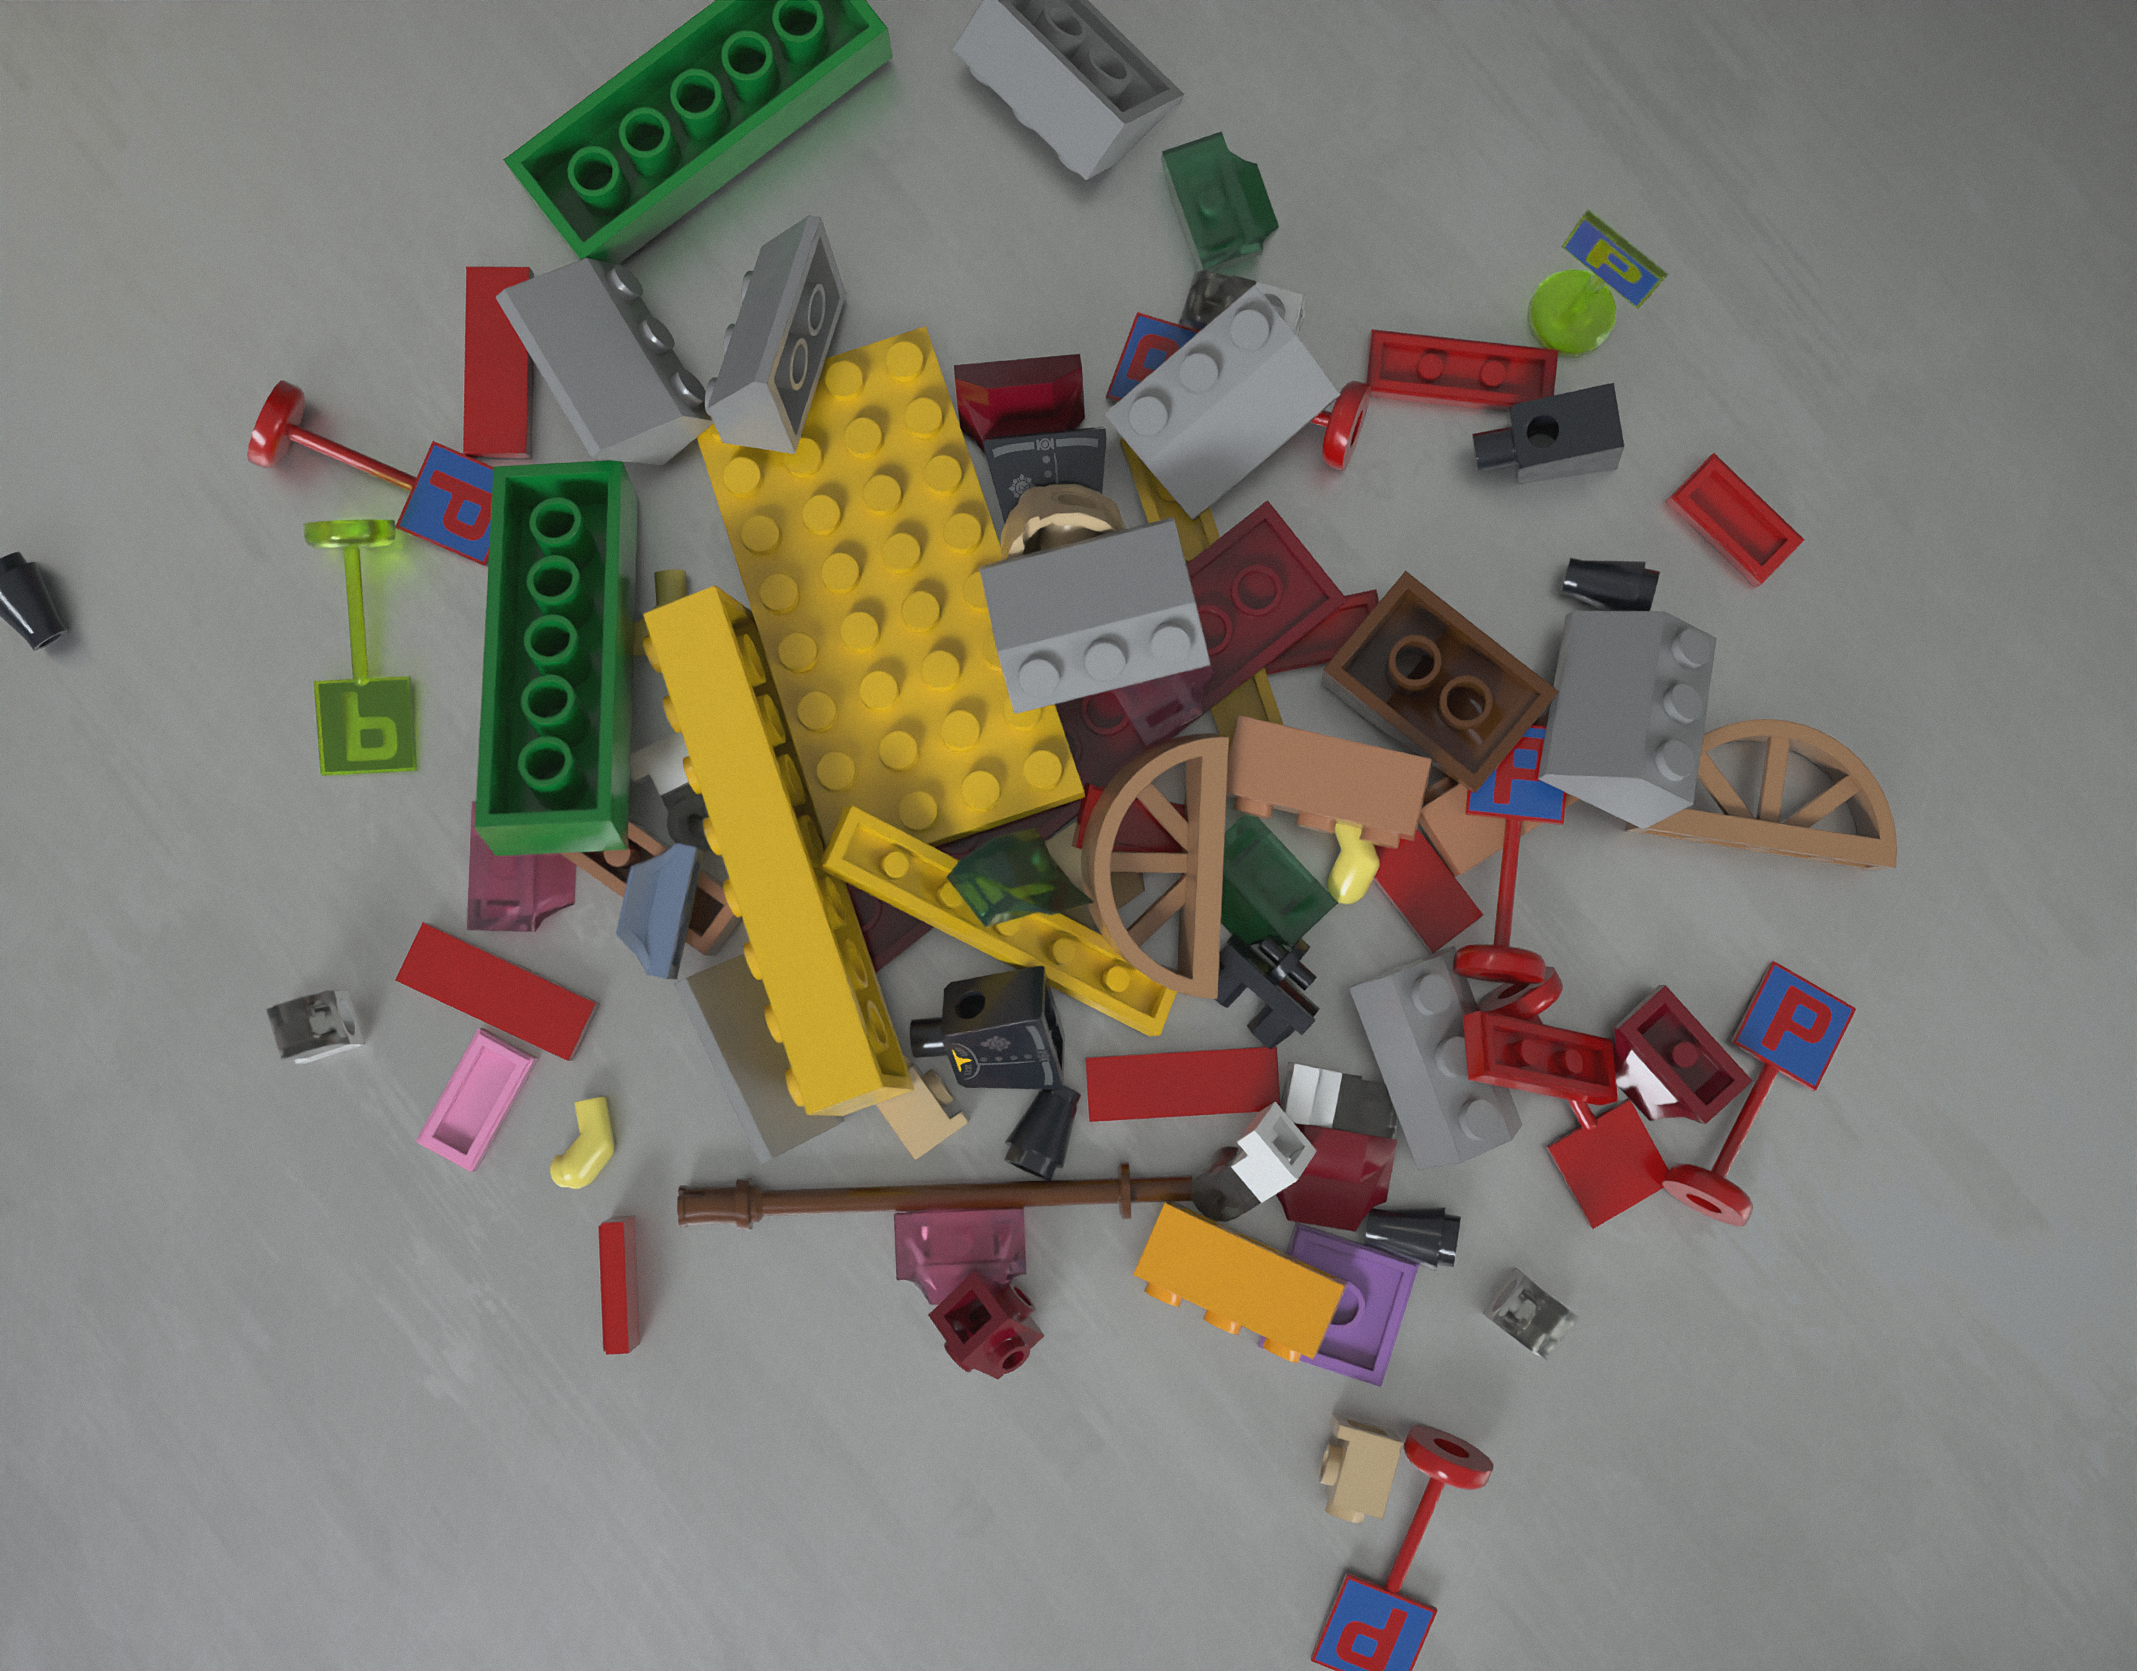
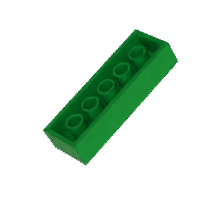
M715 0L503 159V161L523 190L578 260L590 258L615 265L620 264L889 61L893 55L888 28L866 0Z
M604 460L494 466L474 828L495 856L628 850L638 496L622 461Z

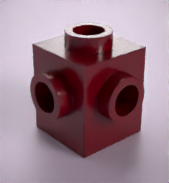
M977 1271L972 1272L928 1314L946 1341L943 1344L946 1352L960 1368L968 1373L976 1369L998 1380L1004 1374L1019 1368L1029 1357L1030 1349L1045 1336L1030 1316L1036 1310L1033 1302L1020 1287L1011 1281L1004 1286Z

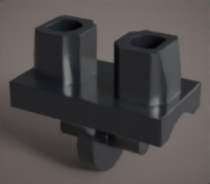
M1234 932L1219 950L1218 996L1214 1000L1228 1009L1248 987L1265 1002L1247 1024V1027L1267 1048L1272 1049L1288 1038L1295 1030L1302 1036L1315 1022L1314 1016L1319 1011V1007L1285 976H1289L1304 991L1315 981L1317 976L1300 962L1311 946L1300 937L1287 950L1269 934L1257 948L1274 963L1272 966Z

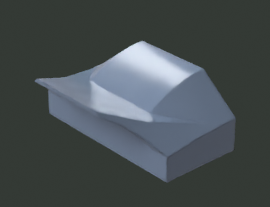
M676 843L661 855L630 868L616 935L637 956L647 975L665 979L678 978L705 851L702 849Z

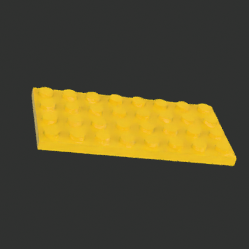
M926 326L826 358L795 454L723 443L714 423L697 437L826 847L843 808L851 805L932 847H936L1085 797L1084 789L1055 704L1014 714L997 653L980 574V566L1002 561L1001 545Z

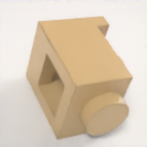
M906 1055L904 1059L915 1090L875 1105L914 1160H917L966 1125L970 1118L964 1109L952 1116L946 1105L951 1103L954 1097L936 1071L932 1068L923 1074L916 1064L914 1065L908 1055Z
M1332 1413L1329 1426L1339 1440L1337 1446L1327 1445L1320 1466L1319 1482L1327 1484L1325 1493L1328 1500L1325 1512L1339 1519L1354 1523H1362L1364 1515L1383 1519L1403 1442L1394 1430Z

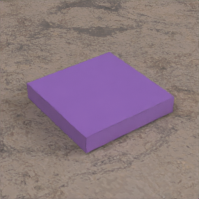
M1295 1222L1286 1254L1349 1282L1318 1354L1314 1359L1301 1355L1299 1361L1381 1387L1419 1264L1384 1250L1364 1246L1365 1244ZM1259 1335L1257 1341L1259 1348H1263L1262 1345L1266 1338L1262 1335Z

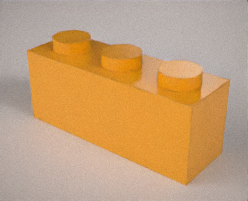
M1176 1202L1164 1203L1133 1273L1134 1276L1147 1281L1144 1292L1175 1307H1180L1183 1299L1206 1309L1203 1320L1211 1325L1235 1335L1239 1334L1243 1326L1266 1337L1262 1345L1264 1349L1294 1363L1299 1362L1301 1355L1314 1359L1318 1354L1349 1283Z

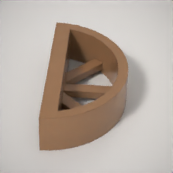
M1747 720L1729 724L1703 734L1697 778L1724 814L1685 808L1646 829L1637 827L1627 822L1626 831L1873 871L1896 868L1897 840L1893 816L1881 786L1860 758L1835 738L1812 727L1786 720ZM1754 741L1767 743L1756 819L1709 757L1708 751L1719 745L1732 742ZM1790 749L1816 764L1833 780L1834 784L1779 823ZM1847 801L1856 823L1858 836L1812 829L1810 827Z
M1214 733L1192 734L1164 741L1144 751L1125 765L1109 782L1096 802L1086 826L1081 853V877L1087 905L1096 926L1113 950L1127 963L1166 988L1185 995L1217 999L1229 745V737ZM1186 761L1183 818L1151 781L1169 768ZM1135 798L1147 808L1180 844L1182 852L1112 851L1120 823ZM1110 872L1181 873V877L1127 929L1124 927L1114 902ZM1180 909L1177 969H1173L1152 960L1139 947Z

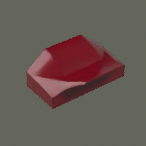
M1080 354L954 365L961 431L974 438L984 454L983 438L1075 429L1085 419Z
M1658 985L1614 1027L1616 1043L1613 1054L1616 1085L1649 1121L1685 1117L1701 1124H1707L1753 1082L1666 985Z
M1294 1123L1317 1152L1299 1179L1276 1194L1283 1207L1286 1219L1293 1222L1356 1232L1363 1219L1373 1207L1387 1202L1397 1138L1336 1127L1326 1128Z

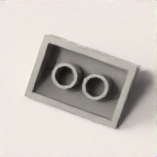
M982 0L952 49L968 64L971 74L978 81L990 86L1012 107L1015 117L1023 125L1035 130L1057 152L1059 160L1070 170L1079 173L1085 180L1116 165L1184 96V93L1088 0Z
M807 216L761 246L754 270L747 271L744 276L741 288L742 306L736 324L731 323L725 332L723 342L724 360L718 378H711L705 394L706 413L711 416L723 443L792 454L796 453L846 296L821 217Z
M584 258L506 288L495 298L591 458L663 466L714 423L711 416L706 413L704 402L706 391L691 372L684 369L672 349L675 346V342L671 333L663 323L651 315L641 298L643 288L640 282L623 265Z
M1254 285L1104 415L1189 517L1195 520L1331 405L1341 394L1296 333Z
M1174 517L980 566V574L997 653L1014 714L1210 665Z
M1572 611L1567 614L1554 681V688L1559 693L1550 704L1538 779L1642 829H1646L1693 805L1717 638L1665 611Z
M1455 946L1445 948L1349 987L1418 1170L1464 1163L1512 1141L1522 1126L1509 1088L1468 1080L1463 1015L1476 1012L1475 1007L1477 1004L1467 977L1454 974L1452 971L1454 955L1457 952Z
M745 954L674 983L760 1165L844 1122L842 1116L807 1115L805 1107H798L792 1099L785 1078V1070L790 1068L791 1064L784 1043H777L768 1028L764 1007L771 1003L763 979L757 980L753 976L747 964Z

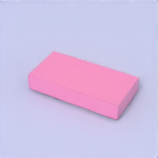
M478 1028L416 1142L470 1172L477 1171L539 1058L484 1028Z

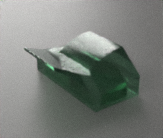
M1222 131L1162 151L1161 162L1170 199L1189 253L1201 276L1262 255V243L1279 225L1258 165L1244 160L1229 151Z
M1244 814L1225 832L1221 924L1231 935L1236 932L1247 944L1252 946L1261 943L1270 934L1280 944L1292 947L1338 904L1332 895L1259 817Z
M1036 828L993 838L962 858L946 877L985 928L1038 912L1054 915L1094 903L1091 898L1072 883L1049 853L1045 842Z

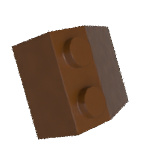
M1407 571L1401 575L1323 669L1321 681L1324 686L1373 725L1420 757L1432 759L1433 766L1474 794H1476L1559 693L1557 689Z

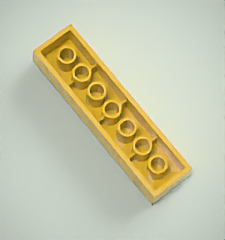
M714 585L644 613L643 616L650 634L643 638L644 649L653 669L657 673L663 674L669 692L668 696L663 697L664 710L674 731L678 734L682 733L689 756L683 758L685 775L693 791L696 794L702 793L709 817L703 819L704 833L712 851L717 856L722 855L729 875V879L723 881L724 894L733 914L738 918H743L750 941L744 943L745 958L753 976L757 980L763 979L771 1003L764 1007L765 1019L777 1043H784L791 1067L785 1070V1078L792 1099L798 1107H805L807 1115L844 1116L915 1090L846 884L837 877L817 868L826 849V843L752 611Z

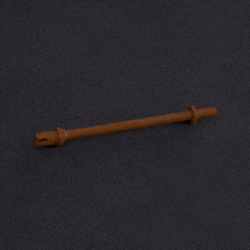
M1120 1162L1118 1178L763 1190L757 1184H753L751 1178H739L736 1181V1185L695 1187L680 1185L678 1188L679 1196H677V1215L680 1227H688V1225L736 1224L738 1230H752L753 1223H759L764 1216L1119 1204L1121 1218L1131 1219V1203L1193 1201L1192 1175L1130 1177L1129 1162Z

